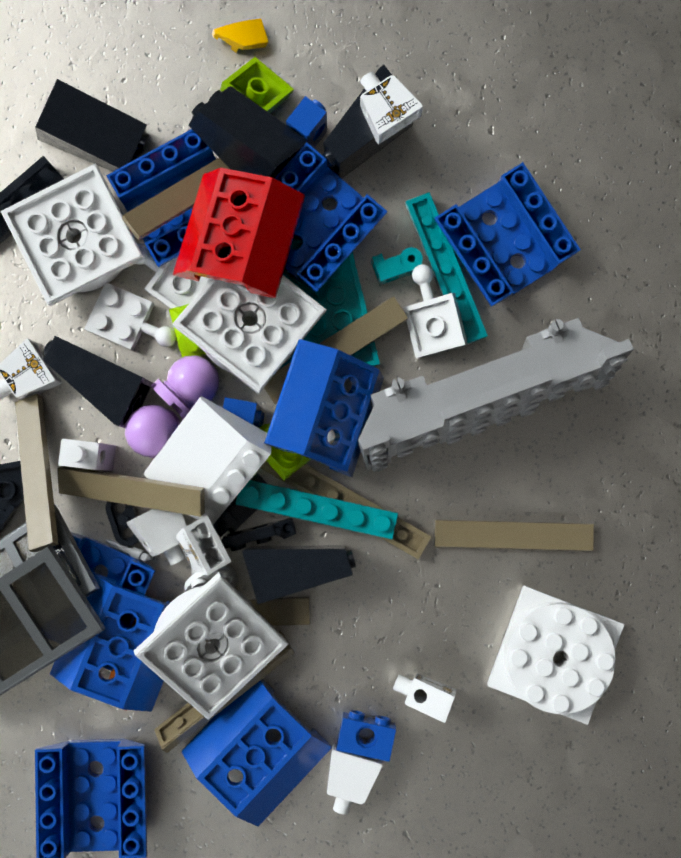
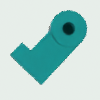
M413 247L406 248L400 255L384 260L382 253L373 256L371 265L379 286L412 275L414 268L422 264L423 257L422 253Z

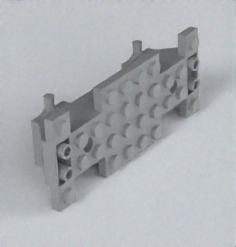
M579 318L566 323L556 319V321H552L547 329L528 336L521 351L430 385H426L423 376L405 382L401 378H397V382L394 379L391 387L371 395L372 412L358 439L366 470L373 469V472L381 471L388 467L387 463L391 462L392 456L397 455L398 458L413 453L412 449L423 446V448H428L436 445L438 440L440 444L444 442L453 444L460 441L462 435L472 433V435L480 434L486 431V427L496 423L497 426H501L510 422L513 416L519 414L521 417L531 415L536 412L535 408L540 405L542 400L549 398L550 401H555L565 396L564 392L574 389L575 392H579L594 387L595 390L601 389L610 384L609 381L615 377V373L621 369V365L628 361L627 357L634 348L629 339L618 342L583 328Z

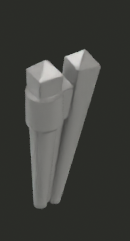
M106 539V543L129 553L131 557L137 560L148 562L155 559L148 552L137 547L122 546L117 541Z

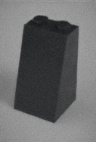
M382 65L375 73L380 82L392 75L385 65ZM365 88L323 142V156L327 159V167L341 179L413 126L412 122L378 145L360 106V96L366 92Z
M59 79L56 80L35 126L37 140L93 164L96 163V165L112 172L137 159L138 157L134 155L138 147L143 149L149 134L145 133L147 124Z
M229 86L222 92L217 90L206 104L200 102L192 110L194 116L188 125L231 170L275 178L305 143L308 142L302 135L232 86Z
M54 336L53 340H50L45 346L43 361L113 424L125 428V423L130 414L143 406L153 382L57 336Z
M345 545L251 546L242 551L257 604L352 576V568L356 567L352 550L346 551Z

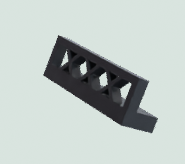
M44 156L0 192V244L12 234L1 211L64 180Z

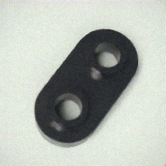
M107 501L105 509L115 540L122 546H131L138 543L139 540L134 533L132 537H128L125 534L126 529L129 527L126 522L138 517L135 506L124 504L125 510L121 513L117 510L119 503Z

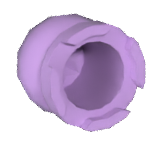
M197 355L184 356L174 362L169 369L167 381L162 383L157 379L151 387L184 419L201 396L209 401L214 398L219 387V376L212 362Z
M147 404L137 408L130 414L125 423V437L128 445L134 452L144 457L155 458L181 422L173 411L160 405Z

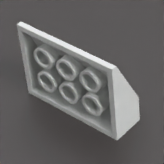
M201 396L144 471V476L152 480L204 487L205 514L201 517L189 516L199 520L208 515L213 525L271 455V446L264 443L267 432Z

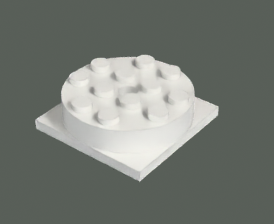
M96 163L1 211L49 306L78 292H89L99 289L105 283H110L123 269L145 259L131 230L122 220L124 214L119 209ZM77 234H81V239L78 241L79 245L72 243L74 236Z
M284 275L282 276L276 298L250 293L243 285L210 279L172 325L200 347L216 365L231 372L259 394L280 367L293 355L298 340H303L325 314L326 309ZM247 316H252L256 319L257 325H246L244 327L242 320Z
M218 572L204 586L191 589L174 599L160 615L154 632L134 650V654L209 720L289 643L255 609L249 599L237 591Z
M523 585L487 686L525 700L542 711L561 714L588 725L597 700L606 692L613 678L615 649L624 624ZM563 651V657L567 660L562 659L560 662L554 663L553 656L556 652Z

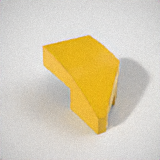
M261 18L225 25L214 29L212 33L215 39L218 40L220 38L232 46L231 50L237 53L239 48L241 50L266 48L268 44Z

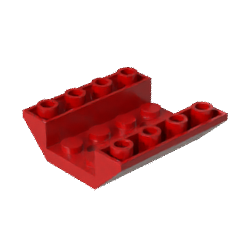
M221 167L203 174L173 275L194 281H200L202 276L243 285L250 293L276 298L305 195L272 177ZM237 196H247V200L243 205H234V200ZM222 247H231V253L228 257H218L219 250Z

